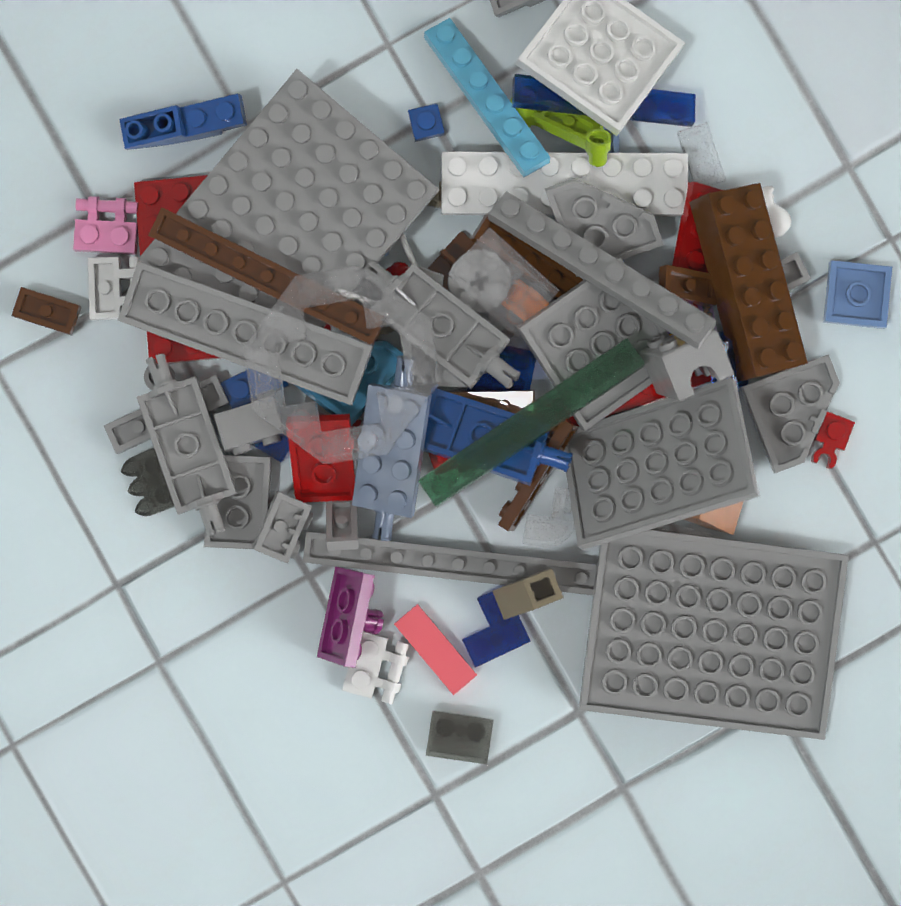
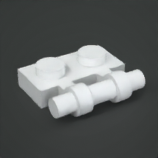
M119 257L88 258L90 320L118 319L126 297L122 296L121 280H130L131 283L139 257H129V269H121Z
M363 631L361 656L357 660L356 668L348 667L342 691L372 699L375 687L382 688L384 691L381 701L393 704L395 694L399 693L401 688L399 680L403 666H407L409 657L406 654L409 644L397 641L395 651H387L385 649L389 638ZM382 660L391 662L387 679L378 677Z

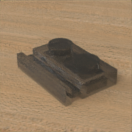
M432 710L426 756L487 765L494 719Z

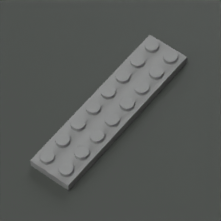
M139 261L118 317V321L349 405L354 403L374 347Z

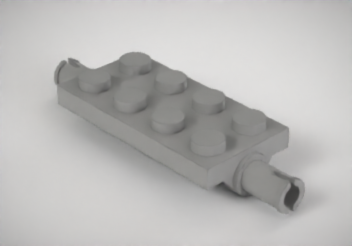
M375 260L368 264L372 268L371 270L365 267L362 276L382 290L383 298L374 312L387 317L385 321L387 325L464 385L472 389L482 375L487 372L505 385L507 389L513 386V380L517 381L520 372L499 358L500 353L510 342V338L418 267L412 264L400 276H393Z
M165 354L155 355L159 368L155 358L150 357L146 359L155 386H153L151 392L138 396L137 400L177 514L193 509L199 510L207 532L206 535L207 537L216 534V531L220 533L226 530L217 507L219 500L238 493L197 377L194 376L177 382L176 379L172 378Z

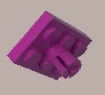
M335 566L317 652L318 658L344 667L356 668L357 660L362 652L361 640L363 631L378 634L384 623V619H376L384 616L381 610L368 609L370 598L374 593L373 581L375 575Z

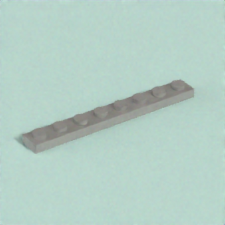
M507 191L488 213V220L696 349L700 348L716 326L717 320Z

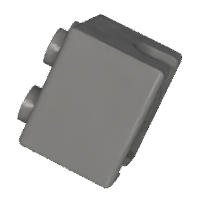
M716 330L711 331L699 349L694 348L675 335L666 338L664 335L649 340L647 342L648 347L640 351L656 393L678 401L694 395L690 383L693 371L696 376L704 374L706 377L709 375L712 378L716 377L718 382L734 374Z

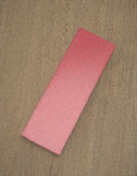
M418 604L394 623L453 695L477 676Z

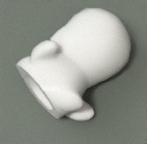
M765 186L762 187L773 233L775 237H780L790 228L791 216L784 208L774 203V195L772 194L774 187Z

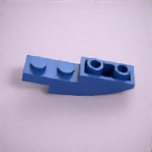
M238 93L184 107L175 105L119 119L124 148L126 150L194 141L222 135V131L247 126L242 95Z

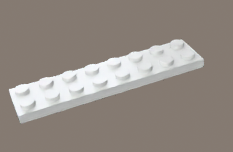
M442 152L441 215H485L490 212L507 191L544 215L554 216L545 189L573 178L651 212L654 216L681 217L684 211L688 189V153H607V163L604 166L595 167L589 163L587 153L547 152L550 156V163L526 177L521 175L506 152Z

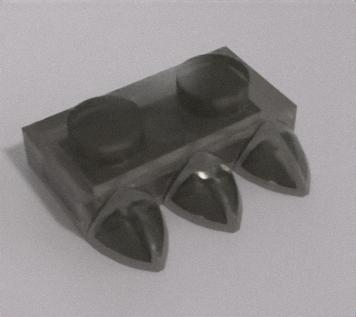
M154 448L129 458L123 464L122 474L131 477L137 476L130 484L128 493L139 497L144 496L138 502L135 513L141 516H152L175 507Z

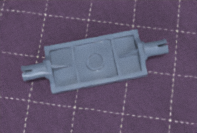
M404 355L397 356L395 380L391 385L376 383L368 385L352 501L353 506L371 509L376 512L372 537L378 540L379 536H381V541L392 540L394 515L411 518L415 514L431 402L430 394L418 392L413 385L417 358L410 357L408 359L409 356Z

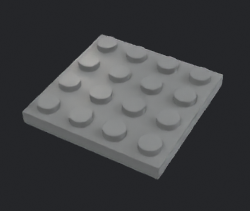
M616 257V259L624 263L621 257ZM585 279L516 327L581 430L584 431L591 428L652 384L640 351L648 347L647 342L652 338L664 335L665 338L669 337L664 328Z

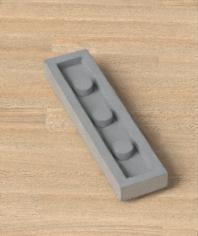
M217 375L199 382L209 413L230 404ZM141 409L104 425L116 454L151 440Z

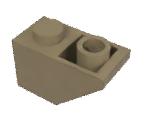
M547 568L492 590L504 620L564 598L552 568Z

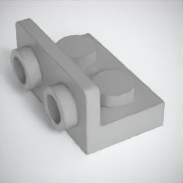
M276 491L252 549L285 563H288L290 558L294 559L301 545L298 539L302 529L307 530L311 523L313 513L310 511L312 506Z

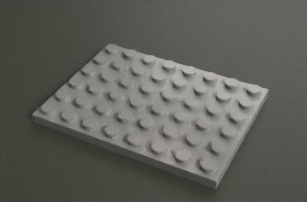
M296 69L176 214L338 294L341 289L353 293L365 279L362 276L365 267L371 270L372 268L368 265L371 261L375 260L379 263L438 193L439 189L307 76ZM156 239L138 259L147 265L324 328L327 324Z
M647 530L599 545L579 710L825 740L849 555L657 530Z

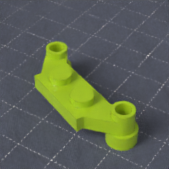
M518 93L512 96L510 102L529 128L537 126L585 149L589 156L588 161L592 166L601 167L607 163V153L611 149V134L604 130L602 125L592 118L554 100L550 103L535 104V99L530 94Z

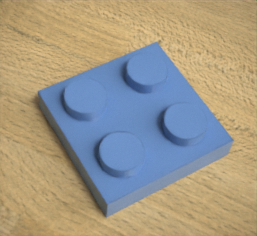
M831 260L828 267L823 323L880 329L887 328L892 267Z

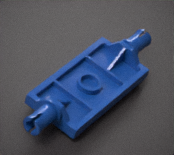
M432 388L424 451L531 486L537 466H540L541 463L568 472L573 453L547 446L546 440L551 429L549 424L447 391Z

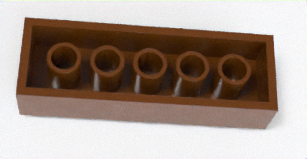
M761 183L708 193L689 202L706 268L711 275L710 282L713 284L716 306L736 382L808 364Z

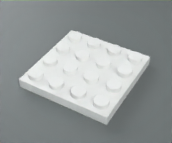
M563 0L520 55L515 65L611 133L618 136L683 48L685 42L626 0Z

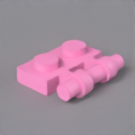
M89 196L88 199H76V211H88V219H75L73 250L77 252L136 255L138 225L136 222H126L127 213L137 214L138 202L127 201L126 198H116L115 201L100 200L96 196ZM99 212L115 213V221H99Z

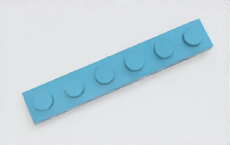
M451 18L424 32V39L521 175L526 177L549 164V154Z

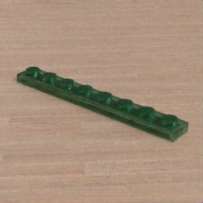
M626 338L419 479V483L436 508H438L643 368L645 362L628 338Z

